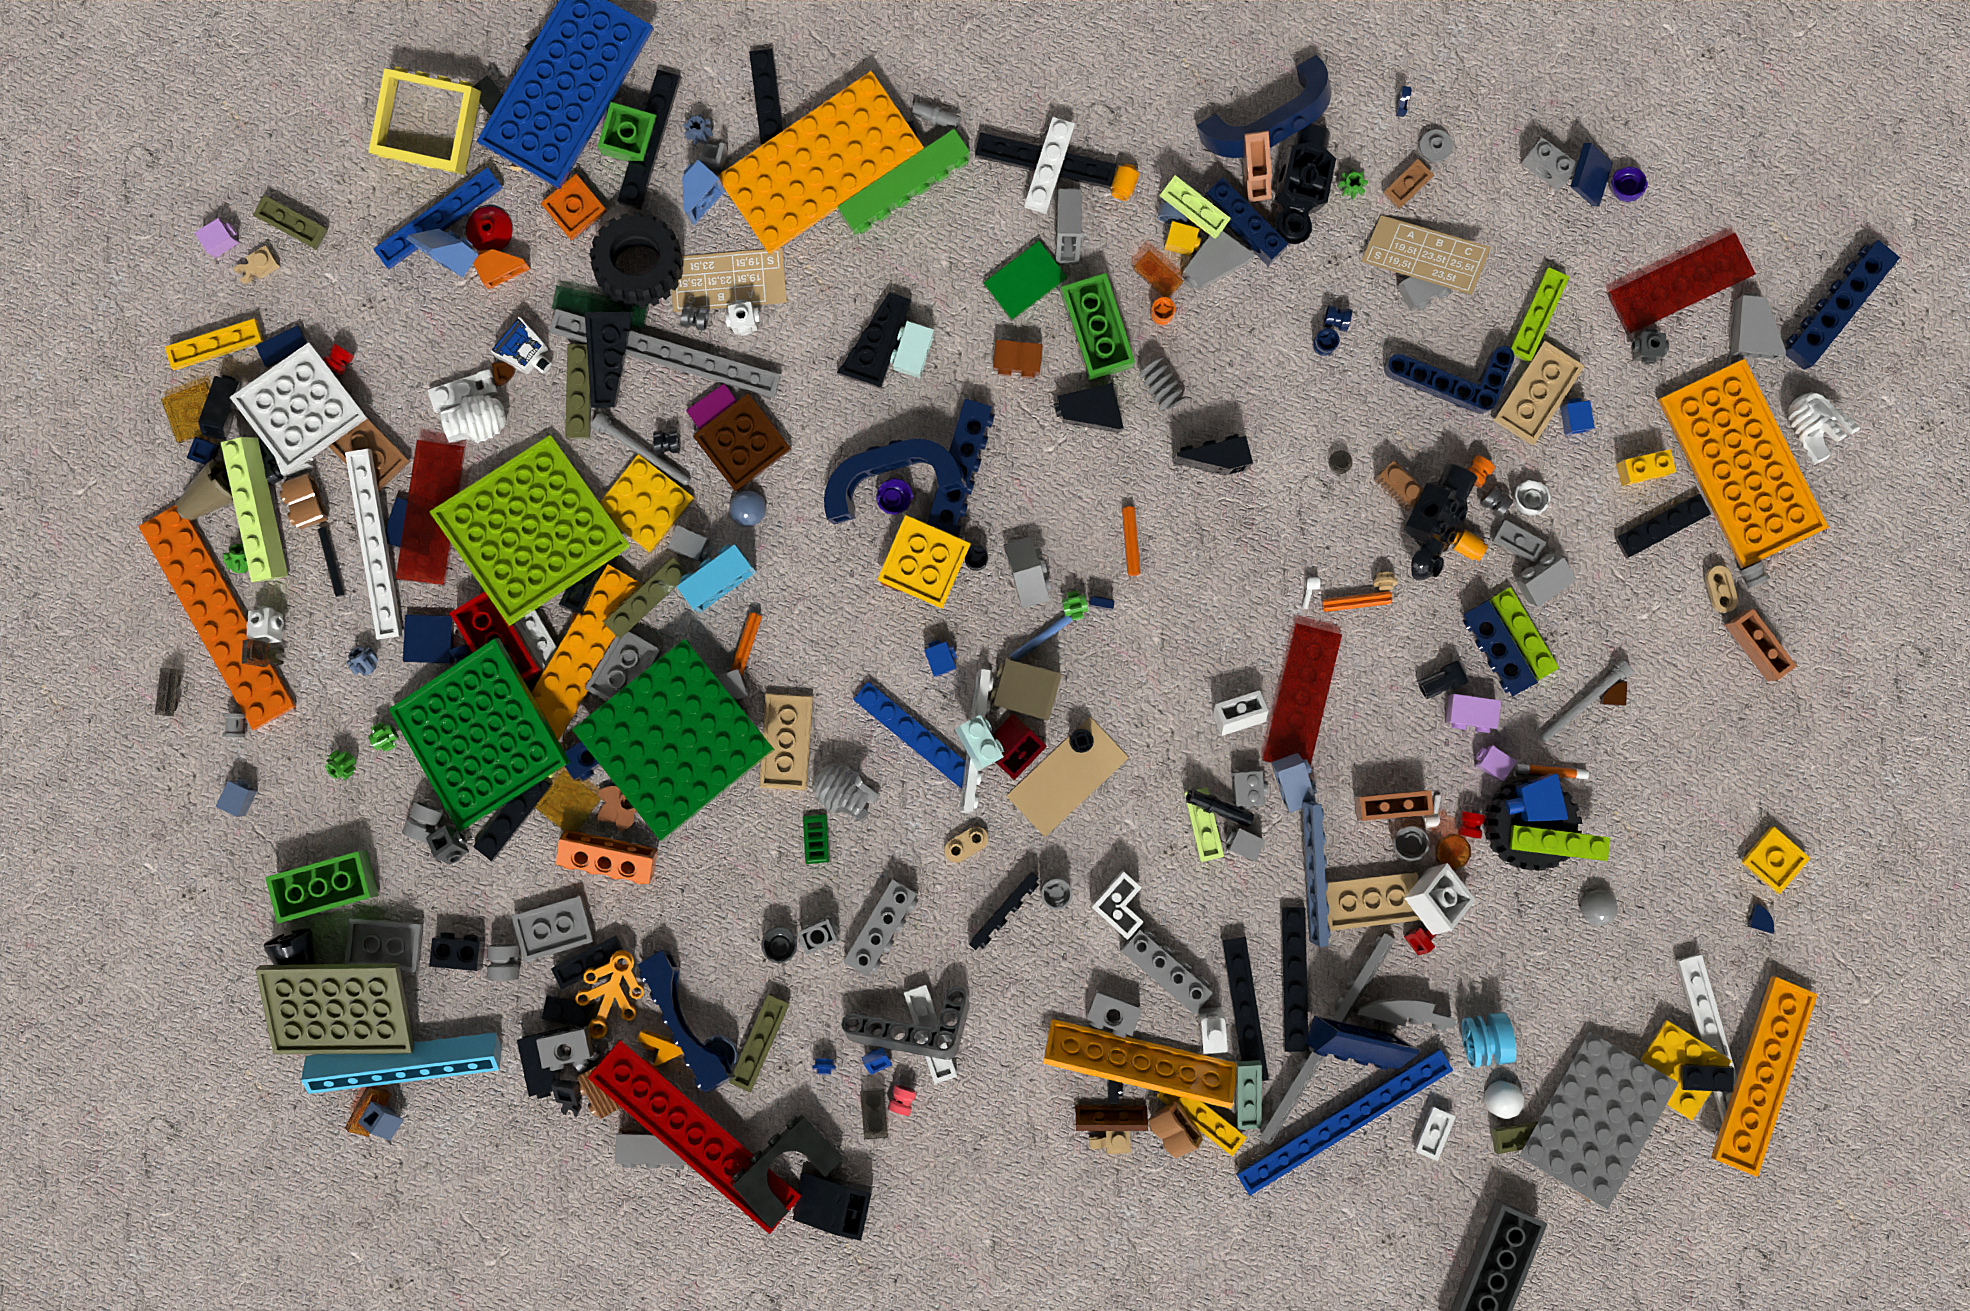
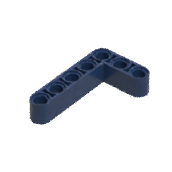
M1500 346L1494 350L1487 359L1478 384L1403 354L1393 355L1385 363L1384 373L1390 379L1477 414H1485L1497 404L1515 355L1508 346ZM1497 354H1502L1505 357V364L1498 362ZM1392 362L1400 363L1402 368L1400 372L1393 370ZM1415 370L1420 371L1423 374V380L1415 379L1413 372ZM1488 375H1493L1497 379V385L1489 383ZM1436 379H1441L1445 383V389H1439L1436 386ZM1458 388H1463L1466 391V398H1461L1458 395ZM1481 396L1487 398L1489 402L1488 407L1480 404L1479 398Z

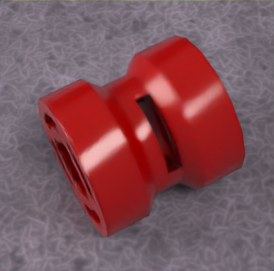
M334 343L330 348L331 353L329 356H325L323 361L330 369L342 376L346 364L351 362L355 356Z
M1461 811L1462 826L1458 828L1457 834L1481 839L1482 830L1480 827L1485 821V815Z

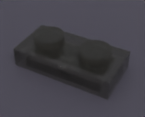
M160 668L155 715L174 717V712L178 707L176 695L177 688L181 683L180 669Z
M885 1088L861 1090L864 1140L888 1138Z

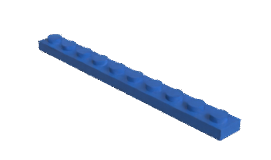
M1437 1049L1237 1172L1236 1175L1248 1195L1251 1196L1452 1072L1453 1068L1441 1049Z

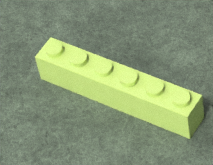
M239 437L221 442L251 582L270 581L287 577L288 572L268 481L265 477V468L258 438Z

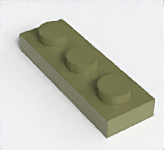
M265 195L253 213V216L315 250L318 249L328 231L325 227Z

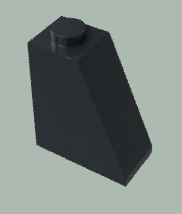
M228 375L214 376L198 421L202 435L227 441L236 407L230 397L240 390V384L234 377Z
M1113 383L1057 396V403L1053 404L1056 417H1061L1062 423L1120 433L1124 429Z
M568 1026L524 1036L517 1040L529 1097L536 1095L537 1099L551 1096V1085L555 1079L560 1078L561 1069L550 1071V1067L542 1069L536 1040L542 1036L569 1031ZM562 1044L561 1052L565 1054L566 1044Z

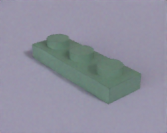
M1261 1061L1236 1062L1237 1129L1261 1128L1262 1120Z

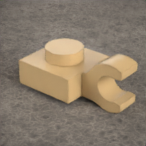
M1105 1131V1136L1089 1137L1090 1149L1106 1147L1107 1154L1131 1153L1130 1131Z

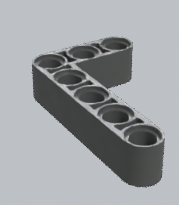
M953 986L948 989L937 1029L856 1013L846 1015L842 1020L841 1026L846 1037L855 1043L950 1060L958 1053L970 1002L966 991L962 987ZM956 998H963L960 1003H952ZM950 1020H957L955 1025H947ZM859 1025L856 1030L849 1031L851 1026ZM882 1029L880 1034L872 1035L874 1030ZM900 1033L905 1034V1036L902 1039H895L896 1035ZM921 1038H928L926 1043L918 1044ZM945 1042L951 1043L946 1049L940 1048Z

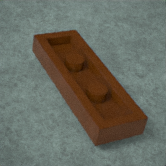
M1075 1105L1076 1131H1148L1147 1106Z

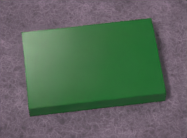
M1038 241L986 280L983 285L1010 320L1013 321L1067 280V276L1040 241Z

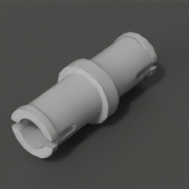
M916 101L912 111V116L930 121L931 125L934 126L939 124L957 130L960 124L961 116L942 111V108L938 106L934 108Z

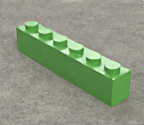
M953 129L837 206L839 213L854 235L859 232L863 234L870 230L871 224L877 220L883 221L891 215V211L895 208L906 206L911 201L910 198L916 194L922 195L930 189V185L934 182L945 180L949 176V172L955 168L959 170L967 165L970 159V151L956 130Z

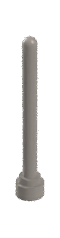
M600 412L594 418L591 428L597 432H607L683 485L690 483V478L613 426L612 421L603 412Z
M1623 659L1616 662L1611 670L1612 673L1540 735L1541 741L1547 742L1615 682L1629 678L1634 673L1631 666Z

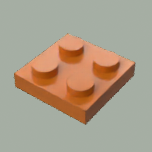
M577 174L565 182L560 190H555L540 203L571 241L608 212Z

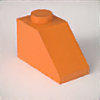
M485 249L478 252L477 254L479 255L473 262L483 285L488 289H492L530 270L529 265L524 259L494 249Z

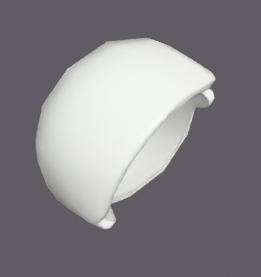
M1527 480L1517 486L1513 500L1516 508L1522 514L1535 516L1548 508L1551 495L1548 488L1541 482Z
M1499 1080L1487 1088L1484 1103L1492 1114L1500 1118L1510 1119L1519 1115L1524 1107L1525 1097L1518 1086Z

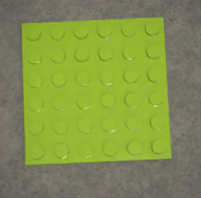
M551 435L429 511L509 626L630 548L627 540Z

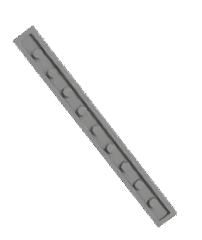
M556 309L549 332L587 344L585 317ZM630 331L626 350L627 356L775 399L781 379L780 374Z
M1384 933L1383 937H1377L1372 946L1375 950L1370 958L1368 956L1365 957L1360 965L1361 973L1358 978L1355 976L1352 978L1347 987L1350 991L1345 998L1341 997L1335 1006L1336 1014L1333 1018L1329 1017L1328 1019L1346 1023L1396 940L1386 933ZM1310 1047L1312 1053L1309 1058H1304L1297 1068L1299 1074L1296 1079H1291L1285 1088L1287 1094L1284 1099H1279L1272 1109V1112H1274L1273 1117L1270 1121L1266 1120L1260 1128L1259 1132L1262 1134L1259 1139L1267 1144H1272L1324 1059V1056L1314 1053L1312 1047Z

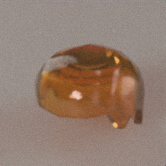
M1447 834L1436 843L1435 857L1440 865L1448 863L1452 870H1457L1468 863L1471 857V846L1463 836Z

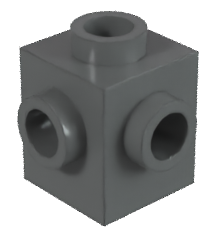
M1644 329L1643 332L1635 336L1631 345V351L1633 352L1632 361H1642L1643 364H1655L1658 360L1665 357L1669 349L1666 333H1658V329Z
M446 825L426 838L433 857L449 865L458 862L462 856L469 852L466 846L467 839L461 831H456Z

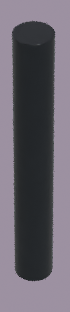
M327 527L319 528L317 530L335 597H342L345 593Z

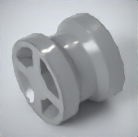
M1762 561L1749 565L1739 571L1742 576H1745L1748 588L1770 579L1769 574L1763 570L1764 564Z

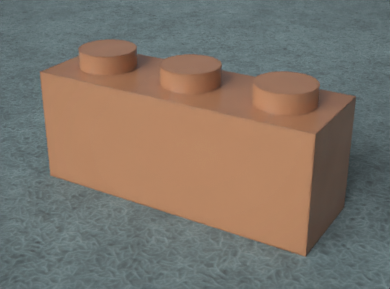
M1754 609L1744 610L1724 624L1767 681L1779 680L1797 667Z
M1431 790L1355 797L1358 821L1434 814Z

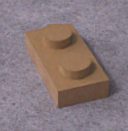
M1417 159L1383 194L1400 210L1433 178L1434 174Z

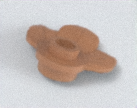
M608 786L598 791V795L606 803L600 809L597 819L607 823L616 822L617 829L620 832L630 828L637 811L633 806L629 807L626 805L627 798L617 786Z

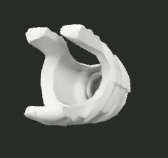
M1815 392L1806 393L1796 398L1788 410V420L1792 422L1791 427L1795 428V434L1799 435V441L1803 443V448L1808 450V456L1811 457L1815 464L1828 459L1831 455L1824 442V432L1835 442L1847 436V433L1834 421L1835 419L1850 434L1860 429V426L1848 414L1843 413L1841 409H1836L1835 405L1830 404L1828 399Z
M481 394L478 396H465L460 405L439 411L442 428L448 444L465 439H470L475 443L486 441L488 438H493L495 434H500V431L506 424V414L502 403L489 395L485 397Z

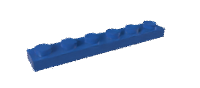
M487 167L373 249L384 265L390 270L419 249L406 239L408 235L438 228L444 231L499 192L503 187Z
M867 682L853 700L962 789L966 761L872 684Z

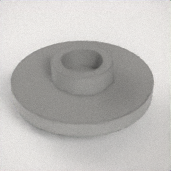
M1434 129L1423 135L1419 148L1426 160L1441 162L1451 154L1453 143L1451 137L1445 131Z

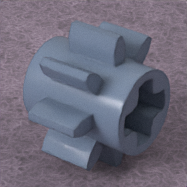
M702 114L693 117L690 115L688 122L683 124L686 131L684 133L686 139H693L695 145L703 142L706 144L708 137L713 136L710 128L712 124L709 119L704 121Z
M356 647L349 653V660L346 661L349 665L348 668L354 675L360 672L363 676H366L376 669L378 658L371 647L366 650L363 647Z

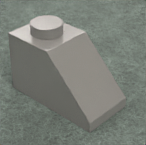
M678 525L668 546L675 553L698 562H702L703 558L706 559L711 550L710 541L707 538Z

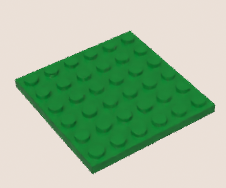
M500 638L491 640L389 708L391 715L458 831H463L571 763Z
M683 639L572 729L660 841L665 840L775 750L686 639Z

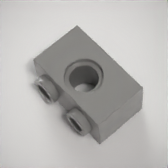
M1543 137L1539 139L1521 162L1523 166L1557 191L1566 184L1577 167V162Z
M1095 990L1086 1018L1090 1020L1089 1025L1099 1029H1103L1106 1026L1113 1029V1034L1125 1038L1126 1034L1133 1035L1142 1008ZM1111 1009L1119 1011V1017L1115 1021H1109L1106 1018L1107 1012Z
M589 1026L542 1036L536 1040L542 1069L550 1067V1071L564 1068V1064L573 1062L574 1066L588 1063V1058L594 1055ZM562 1044H568L571 1047V1054L569 1056L561 1052Z

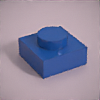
M883 1047L871 1050L867 1055L861 1057L864 1066L871 1075L892 1066L891 1059Z

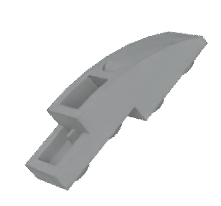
M1380 999L1364 1003L1354 1009V1012L1360 1015V1020L1374 1023V1019L1381 1020L1384 1026L1397 1029L1398 1025L1405 1026L1407 1017H1409L1408 1022L1423 1025V1021L1432 1023V1028L1446 1031L1447 1027L1454 1029L1456 1019L1433 1012L1434 1003L1420 999Z

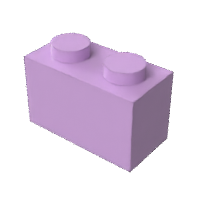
M1451 694L1448 696L1445 723L1452 724L1454 729L1466 730L1467 726L1476 727V732L1490 733V729H1498L1501 700Z

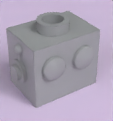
M1247 768L1242 769L1239 773H1231L1234 806L1252 809L1254 806L1260 807L1265 805V795H1268L1267 780L1263 781V771L1258 769L1251 771Z
M831 917L827 919L822 918L816 924H808L797 932L799 936L798 942L800 947L804 948L806 955L838 942L839 930L837 925L833 924Z

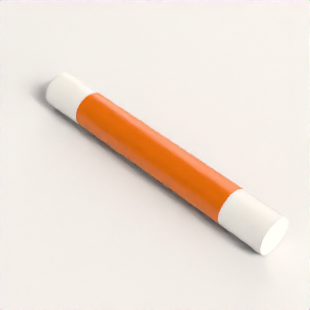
M1516 764L1515 767L1517 774L1542 776L1558 774V777L1588 779L1589 771L1584 769Z

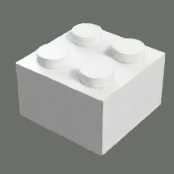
M1448 863L1428 868L1404 898L1432 935L1452 931L1476 900Z

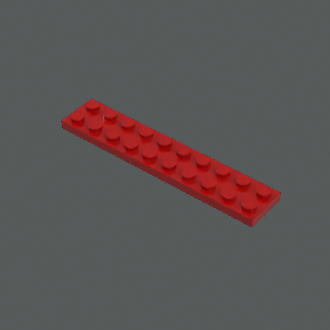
M619 1040L587 1078L770 1235L781 1220L771 1229L730 1184L733 1180L731 1176L740 1167H747L751 1163L749 1159L753 1154ZM768 1169L767 1182L770 1190L790 1211L801 1195L772 1170Z

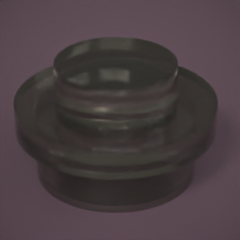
M1336 451L1329 458V467L1336 474L1348 472L1353 464L1351 455L1346 451Z

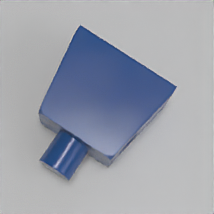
M1547 774L1516 787L1517 798L1505 801L1507 813L1510 815L1521 812L1523 821L1568 819L1558 774Z

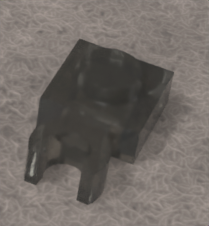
M252 639L243 640L242 664L266 667L269 664L272 666L282 665L284 661L277 660L276 654L283 653L284 649L281 647L269 649V642Z

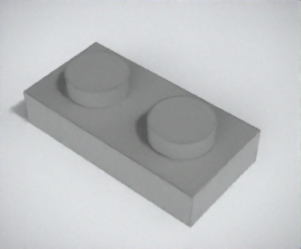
M1507 520L1502 521L1492 539V542L1532 564L1536 563L1547 543Z

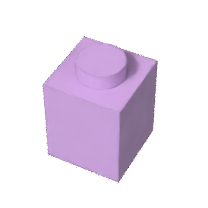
M219 218L195 232L205 251L214 258L239 244L235 237L237 232L229 222L225 223Z
M1493 745L1486 748L1482 747L1475 758L1477 759L1475 766L1497 781H1505L1517 762Z

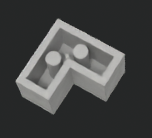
M1031 537L1004 544L1007 561L1022 609L1049 601L1047 591L1051 590L1048 576H1043L1047 569L1044 560L1040 559L1042 556L1038 544L1033 545Z

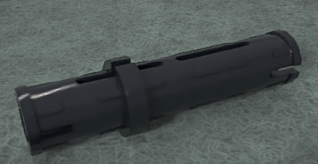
M1193 788L1186 795V803L1198 806L1206 813H1215L1245 827L1250 826L1253 822V813L1217 799L1215 795L1203 794Z

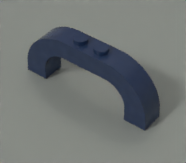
M1315 55L1296 66L1299 82L1305 88L1304 91L1296 98L1249 125H1228L1217 114L1199 123L1196 127L1201 143L1210 152L1218 156L1243 158L1244 134L1268 130L1271 148L1310 125L1325 112L1331 100V86L1324 62Z
M893 440L887 446H873L866 449V452L859 453L845 460L831 475L824 494L826 518L834 525L856 519L853 507V494L859 483L866 478L913 464L925 463L934 468L939 488L944 493L967 487L964 472L958 461L943 446L930 440Z

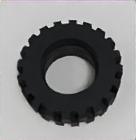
M628 213L622 214L621 219L616 220L612 218L609 220V226L605 227L603 225L598 230L600 236H594L592 241L593 247L590 249V263L596 282L601 287L602 292L607 297H612L613 302L617 304L624 302L625 307L628 308L639 305V309L646 308V304L649 303L655 306L660 304L659 299L662 297L664 300L670 297V290L674 291L679 285L678 279H682L683 274L681 249L673 230L668 229L667 224L662 220L656 222L655 216L648 214L647 217H643L642 213H634V216L629 217ZM645 246L656 251L659 255V260L649 272L643 275L630 276L616 269L615 262L618 256L630 247Z
M1535 779L1513 781L1512 784L1503 786L1500 793L1494 794L1491 798L1493 800L1492 804L1487 805L1485 810L1488 812V817L1485 818L1484 825H1487L1488 831L1484 833L1486 839L1491 841L1490 848L1493 852L1499 854L1498 857L1502 861L1508 862L1516 868L1542 871L1546 870V868L1559 866L1560 861H1566L1570 857L1509 849L1511 826L1513 825L1515 814L1509 815L1507 813L1505 801L1517 798L1516 787ZM1562 791L1568 819L1552 820V830L1582 834V831H1578V824H1583L1582 817H1578L1576 813L1580 809L1577 803H1572L1571 799L1573 797L1569 792Z

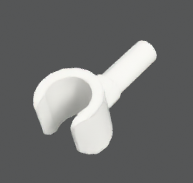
M1308 577L1305 580L1306 594L1302 608L1308 609L1312 590L1320 589L1319 577Z
M1435 795L1433 804L1434 814L1424 816V826L1426 828H1435L1440 823V816L1438 815L1440 795Z

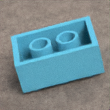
M730 544L726 545L718 551L719 556L711 560L709 558L698 566L700 569L693 575L690 572L679 580L680 584L676 587L696 612L701 613L757 572L741 549L735 544L733 546H730Z

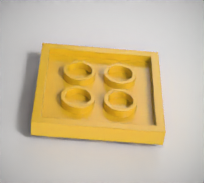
M638 454L600 501V504L616 527L648 552L652 553L695 498Z
M906 514L877 580L943 609L971 543Z
M1667 1019L1640 1058V1061L1678 1082L1667 1105L1692 1121L1712 1091L1682 1090L1681 1064L1729 1066L1732 1062L1730 1058Z

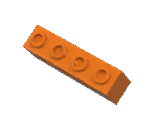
M565 829L558 841L556 865L563 866L569 870H583L593 875H607L612 879L631 880L636 884H649L655 874L658 849ZM579 851L584 852L587 856H583ZM603 856L608 857L611 861L605 860ZM626 861L631 862L634 866L628 865Z

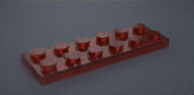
M1733 233L1609 291L1607 296L1626 334L1629 335L1753 277L1756 273L1736 233Z
M417 440L396 572L397 580L445 586L451 542L429 511L459 493L465 446Z
M1295 623L1262 761L1271 763L1298 753L1303 760L1307 759L1311 766L1342 634Z

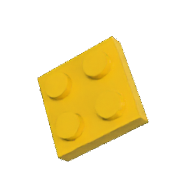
M1771 826L1741 860V863L1776 894H1781L1811 858L1776 827Z

